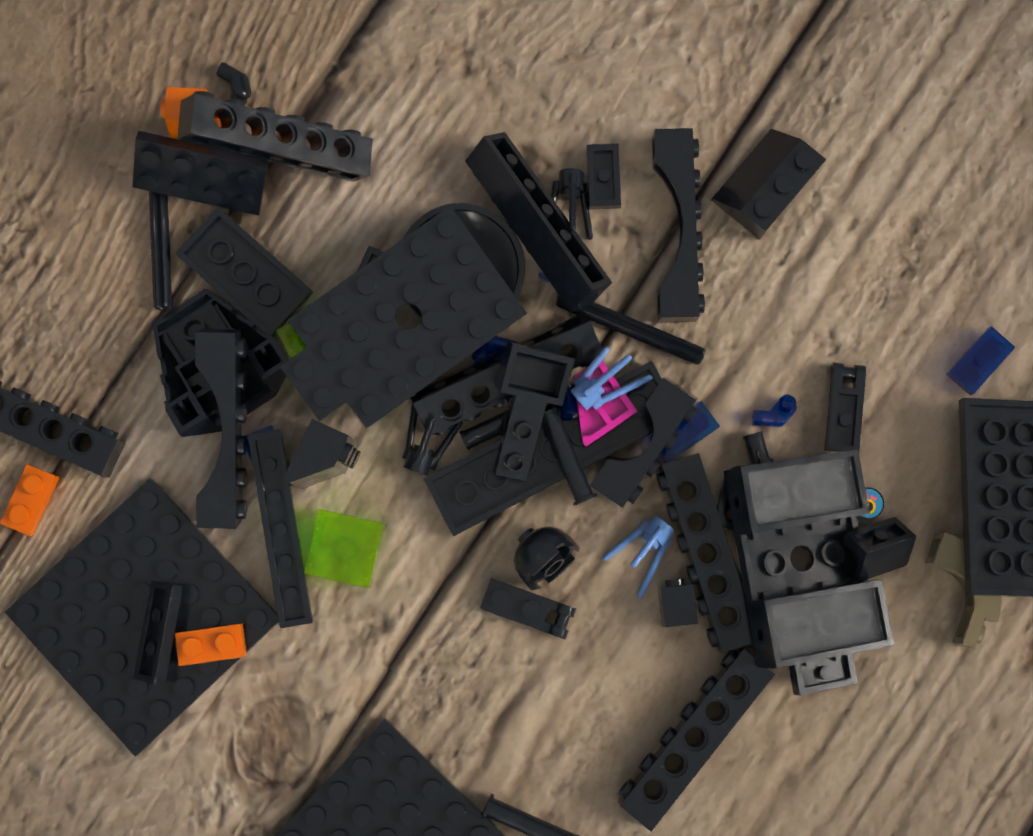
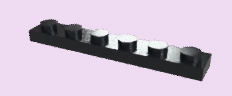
M282 429L249 434L248 440L280 628L310 624L313 623V616L290 483L283 481L288 465Z

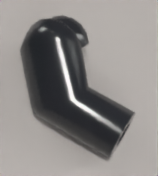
M222 62L217 69L216 75L230 83L231 91L233 92L230 99L240 100L246 104L247 99L251 97L252 93L248 76Z

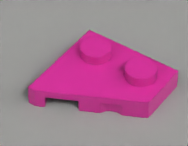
M603 361L588 380L592 376L597 380L609 370ZM586 367L584 370L576 374L573 377L574 381L578 379L588 367ZM614 376L601 385L605 392L600 396L602 397L621 388ZM626 394L604 403L597 410L592 406L586 411L577 401L582 444L584 447H587L638 412Z

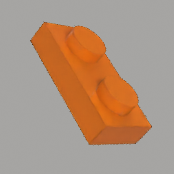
M26 464L0 524L28 536H33L60 477Z
M243 623L175 633L179 666L247 656Z

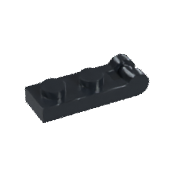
M833 362L830 369L831 382L824 451L842 452L858 449L859 453L866 366L854 365V368L844 367L843 363ZM843 379L852 380L853 387H842Z
M493 578L490 579L480 607L482 610L565 640L569 632L566 629L570 617L573 618L576 612V608ZM549 609L558 612L554 624L545 622Z

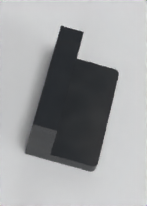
M896 517L845 533L843 544L859 558L854 578L861 582L906 566L917 536Z

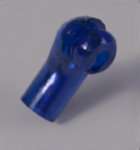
M495 336L474 351L471 359L474 362H478L488 357V354L504 350L508 342H519Z
M570 381L563 406H560L561 415L564 419L578 416L576 398L570 391L574 388V385Z
M786 394L779 398V401L770 411L753 410L752 425L784 426L796 412V399L792 395Z

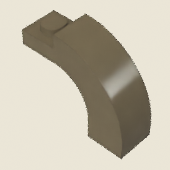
M945 532L935 533L925 564L948 572L961 585L965 605L953 643L975 649L976 644H979L985 635L986 627L983 625L984 620L998 622L1001 596L965 595L964 540Z

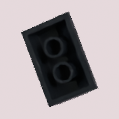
M770 129L713 196L711 201L760 240L819 170L826 158L802 139Z
M311 419L283 481L304 489L345 474L348 467L351 469L355 467L360 457L361 451L357 449L359 444L349 435Z

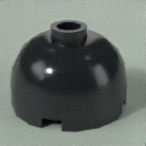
M551 526L540 527L536 530L530 528L518 539L520 543L516 548L513 560L515 570L530 590H537L541 588L538 582L545 579L550 583L561 575L575 559L571 554L573 550L579 552L580 548L562 529Z

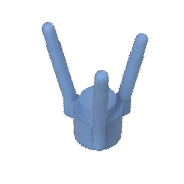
M604 347L585 372L573 382L576 386L570 391L586 411L592 406L597 410L604 403L650 382L653 377L647 375L601 397L600 395L605 392L601 385L632 359L630 355H626L597 380L593 376L588 380L610 351L608 347Z
M654 516L650 522L644 520L636 530L603 556V560H609L642 533L641 539L645 544L631 562L632 567H636L651 548L656 550L659 547L637 593V597L641 599L666 549L672 543L669 538L675 531L657 516Z

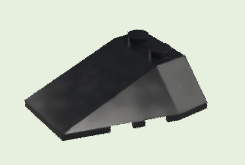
M204 289L152 323L157 357L160 360L162 374L160 375L161 384L165 389V411L181 437L222 432L221 416L215 395L206 378L195 366L196 331L200 329L241 330V338H245L247 344L246 357L241 358V371H246L247 375L246 390L241 391V403L246 404L247 415L276 397L286 378L280 366L289 361L278 341L270 334H266L248 318H244L234 308L208 289Z

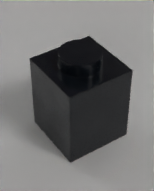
M684 578L665 580V587H658L662 626L674 627L698 624L693 584H685Z

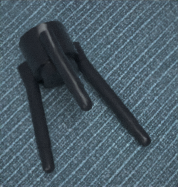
M574 168L562 169L559 171V180L553 181L551 197L556 203L558 195L561 193V198L569 200V228L571 231L576 229V200L580 198L586 236L588 240H591L593 233L587 200V184L584 183V172Z
M412 403L406 448L402 458L406 459L403 467L427 476L430 468L436 469L439 459L457 434L463 421L453 426L433 457H431L433 450L428 449L427 445L436 420L434 417H430L420 445L415 444L413 448L418 413Z

